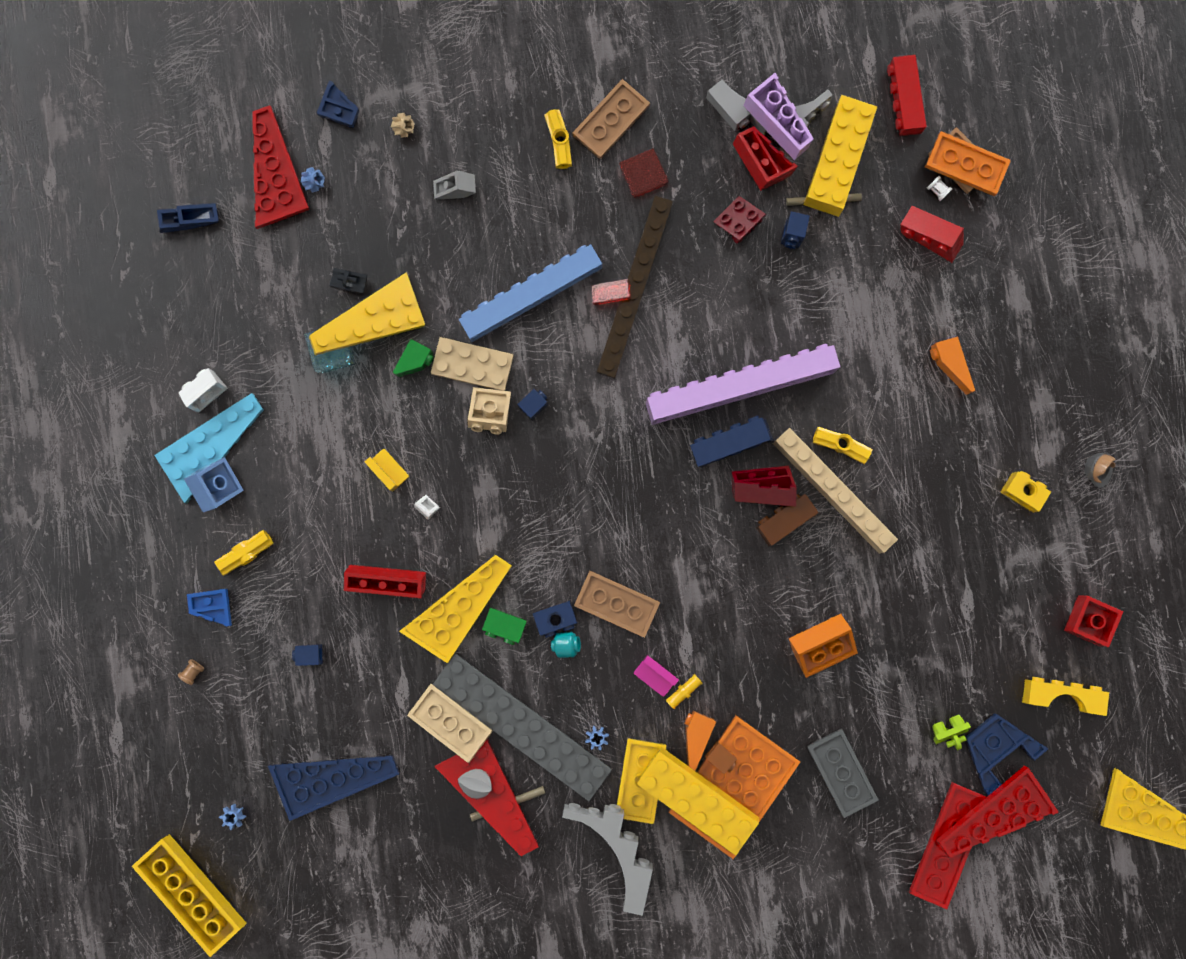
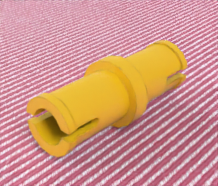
M694 674L686 683L678 686L679 689L666 699L667 703L675 709L686 697L689 698L696 688L703 684L702 681Z

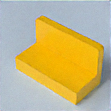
M382 449L375 457H369L365 461L367 466L392 492L409 478V475L385 449Z

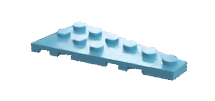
M253 393L154 455L184 503L187 504L193 495L184 478L226 457L232 446L240 440L241 435L263 412L264 409Z

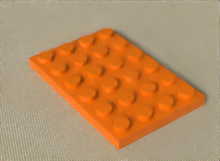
M735 715L718 740L723 747L737 758L735 768L730 773L727 771L724 774L710 761L705 759L696 772L757 815L760 822L800 764V761ZM672 809L669 810V813L726 855L732 859L735 858V855Z

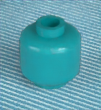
M573 632L557 633L554 640L551 641V650L559 658L575 657L581 649L580 638Z

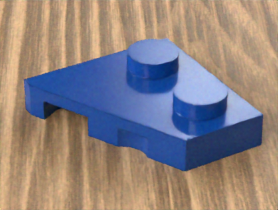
M228 589L187 594L189 614L223 624L224 626H232Z

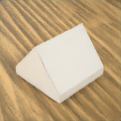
M427 495L414 504V507L428 520L440 508Z

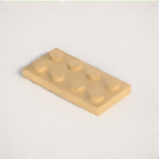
M440 337L431 375L505 391L514 355Z
M433 684L429 685L407 715L467 763L471 762L493 732V730Z

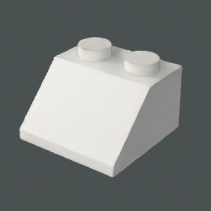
M209 368L201 370L196 375L197 378L192 382L184 384L179 392L185 406L198 413L228 389L216 373Z

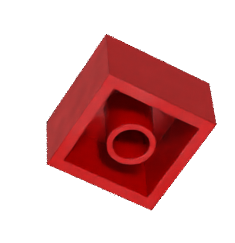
M1078 595L1064 631L1099 647H1109L1124 611L1090 596Z

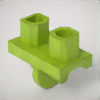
M960 715L949 719L953 727L952 729L947 730L943 721L933 725L932 728L935 734L933 740L935 744L951 739L946 742L947 747L954 746L957 750L962 749L961 743L966 741L964 735L958 736L968 732V729L971 728L969 723H965Z

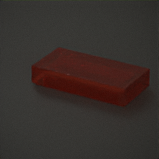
M628 279L591 285L594 305L631 299Z

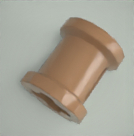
M190 659L188 661L189 664L183 672L178 674V677L185 683L193 685V680L199 672H203L204 667L197 661Z

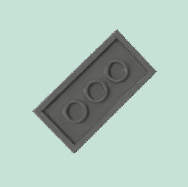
M839 729L807 746L843 818L878 801L843 729Z

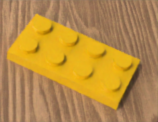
M627 739L617 805L624 809L623 819L654 824L658 799L640 787L637 782L659 749L662 747L666 750V744Z

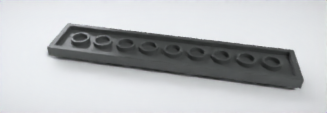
M456 653L433 683L445 695L588 801L591 800L612 770L611 767Z

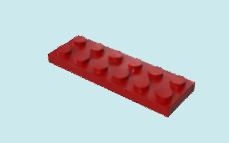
M951 783L911 884L910 894L948 909L970 850L950 858L944 853L936 840L981 803L986 796L956 783Z

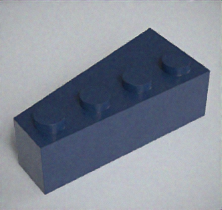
M759 416L748 419V423L742 426L741 423L730 426V430L726 432L719 430L712 433L710 438L700 437L695 439L694 444L690 445L697 466L702 467L722 460L726 456L739 454L745 449L758 447L763 442H772L774 439L766 419H759Z

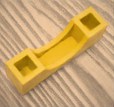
M1032 677V680L1025 679L1023 703L1049 707L1056 697L1068 694L1077 702L1081 712L1107 716L1109 692L1102 691V687L1090 685V689H1085L1083 684L1071 683L1070 686H1065L1064 681L1051 680V683L1044 682L1045 678Z

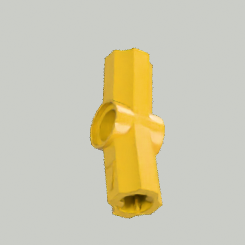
M560 110L548 111V113L544 114L553 142L556 168L567 169L572 167L569 133L565 128ZM562 136L565 140L559 142L556 138Z
M817 427L812 442L834 449L836 452L843 453L862 464L866 463L873 450L852 439L848 434H840L821 427ZM839 439L846 441V448L839 446Z
M262 530L249 540L242 541L231 549L232 551L223 555L214 563L222 575L225 576L239 566H244L257 557L256 555L274 543L269 534Z

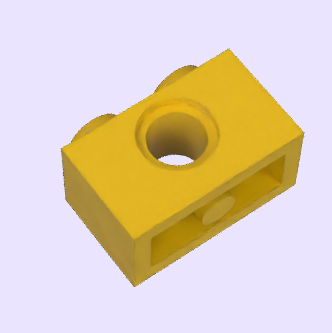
M1023 471L1012 473L1001 493L1033 513L1039 512L1051 491L1046 489L1047 486L1045 484L1030 479L1031 476ZM1025 486L1030 490L1029 495L1024 493Z

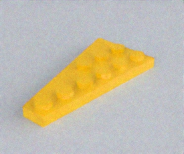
M407 272L312 333L309 339L314 354L319 355L424 327L425 322Z
M495 555L399 632L444 662L449 663L512 565Z
M1114 768L1101 826L1186 850V815Z

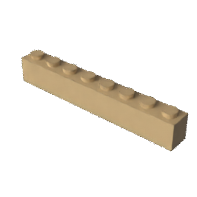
M788 428L772 443L879 554L885 553L898 540L791 428Z

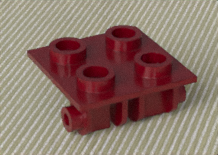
M738 196L713 222L732 235V240L738 243L742 242L746 234H750V230H754V227L759 222H762V218L766 214Z

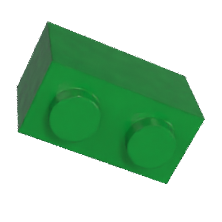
M490 608L482 630L486 631L485 635L496 639L497 636L504 638L503 642L514 645L515 642L520 643L527 620Z

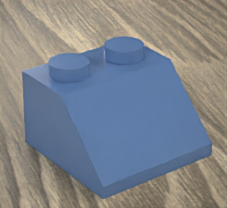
M225 457L184 478L203 512L217 508L244 491Z

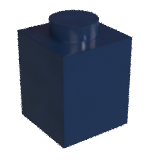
M533 389L517 405L532 421L548 403L546 395L541 390L537 392Z
M322 644L295 646V650L292 651V660L295 662V666L323 664Z

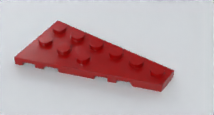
M270 105L252 111L256 229L310 210Z
M488 739L470 763L455 755L434 766L520 856L539 847ZM482 769L490 776L492 790L483 798H471L460 788L458 778L470 770Z
M1023 766L936 841L944 853L951 858L970 850L972 846L979 843L985 844L991 838L1004 836L1025 827L1027 823L1034 820L1040 821L1046 815H1054L1059 812L1031 770Z

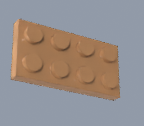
M622 79L575 129L573 136L601 159L647 110L650 102Z
M589 571L574 606L645 638L660 602Z

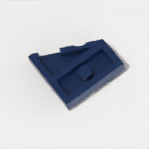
M329 80L317 115L353 128L359 114V109Z

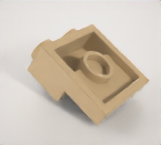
M473 387L468 415V428H471L474 432H482L483 429L490 430L493 434L506 432L511 392Z

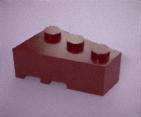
M789 466L732 471V492L736 502L796 507L797 488Z

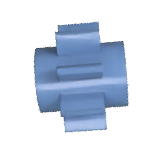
M312 167L308 168L306 172L301 173V183L305 190L311 189L312 192L319 191V188L324 187L325 178L320 170H314Z
M593 726L592 732L586 731L590 738L586 739L585 742H591V749L596 746L601 750L602 744L608 745L604 738L608 737L609 734H603V727L600 730H596V727ZM595 733H597L598 736H602V738H600L599 743H597L596 740H592V738H594Z
M236 804L231 805V810L228 807L223 808L225 814L219 816L224 822L222 827L227 825L232 830L235 824L237 827L242 826L243 824L240 820L246 818L242 813L243 807L239 809L236 808ZM232 814L235 815L234 820L230 818Z

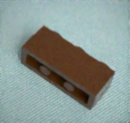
M797 494L796 507H784L781 505L774 510L775 515L770 518L765 516L758 521L760 525L756 529L768 546H772L819 512L806 494L802 496Z

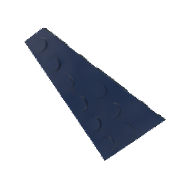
M393 755L268 766L289 821L400 774Z

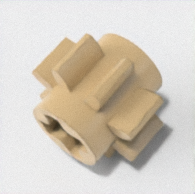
M399 113L398 117H392L391 128L395 135H401L402 138L408 137V134L413 133L415 123L411 119V115L405 116V113Z

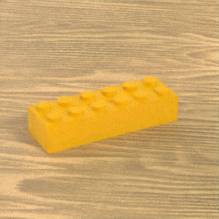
M841 95L803 205L838 217L840 216L845 207L877 106Z
M662 747L637 782L640 787L735 856L759 824V817Z
M170 834L162 838L132 865L134 870L209 957L247 924Z

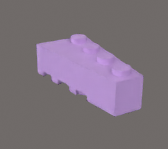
M774 73L748 94L743 106L795 160L809 148L813 137L802 118H799L796 113V107L789 101L785 88L781 87L778 81L779 78Z

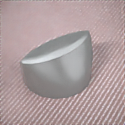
M482 769L470 770L458 778L460 788L471 798H483L492 790L490 776Z

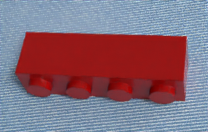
M916 55L893 57L887 67L888 76H891L892 81L890 92L894 95L893 111L897 115L895 121L896 129L899 130L900 136L922 134L927 126Z
M349 565L344 572V591L421 598L425 592L426 572Z

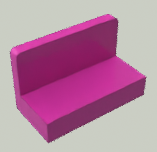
M648 655L634 671L638 678L663 697L679 681L678 678Z

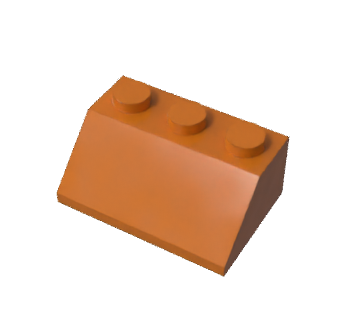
M841 614L789 638L792 651L806 678L858 653L852 629Z

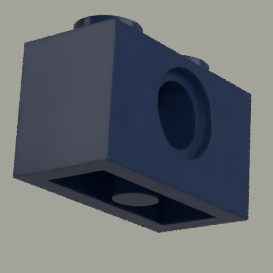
M791 211L785 222L780 244L785 245L789 249L799 248L805 238L810 216Z
M570 601L533 613L540 636L545 635V638L555 635V630L563 628V631L575 628L574 624L577 623ZM554 614L561 617V623L557 626L550 622V618Z

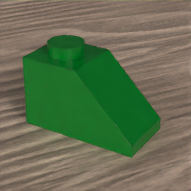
M410 339L393 374L397 377H402L424 370L433 361L432 350Z

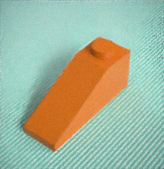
M958 337L932 345L930 350L931 357L936 361L941 370L966 395L974 392L975 388Z
M693 710L692 714L688 713L684 724L687 725L685 728L687 764L696 771L716 721Z

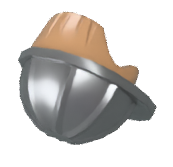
M1097 453L1091 456L1085 464L1086 476L1096 487H1104L1111 478L1113 468L1115 467L1113 461L1116 459L1109 453Z

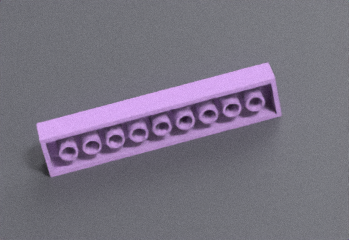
M823 344L810 352L809 349L799 351L798 355L793 357L788 354L779 357L780 360L772 362V360L761 362V365L758 367L749 365L743 367L740 372L731 370L725 372L724 376L719 378L714 375L705 378L706 381L701 383L692 381L683 388L679 386L671 387L666 393L661 394V391L651 393L646 401L651 424H658L833 374L840 368L834 345L828 346Z

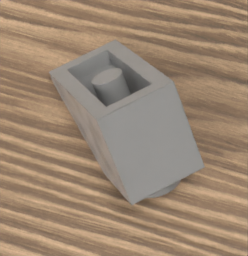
M455 171L433 181L434 199L437 200L465 198L476 193L474 174Z

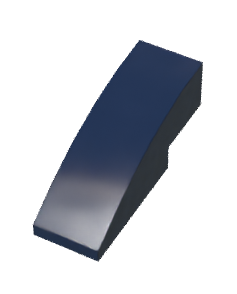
M216 203L177 206L176 209L157 210L160 233L194 229L219 222Z

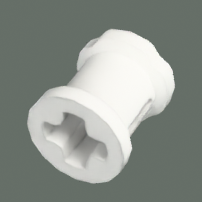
M940 176L927 187L928 190H932L939 197L938 200L940 201L952 190L951 187L946 186L941 181Z

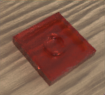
M654 148L619 163L634 198L664 186L669 182Z

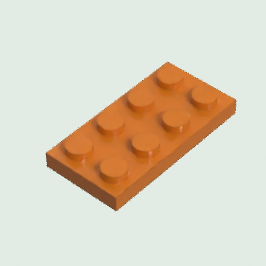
M940 131L925 168L996 196L1011 160Z

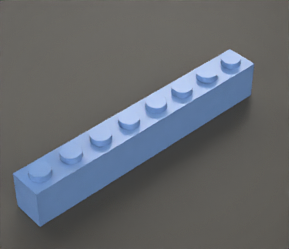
M586 245L581 246L576 250L577 253L562 257L559 263L546 266L543 269L544 271L538 275L534 273L522 284L520 282L514 284L508 292H500L494 296L495 299L492 301H484L477 306L476 310L472 312L469 310L463 313L459 321L470 341L473 342L602 269V262L592 245L587 247Z

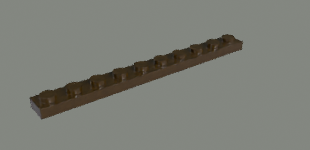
M658 196L654 198L597 370L599 374L615 379L673 204L671 200Z

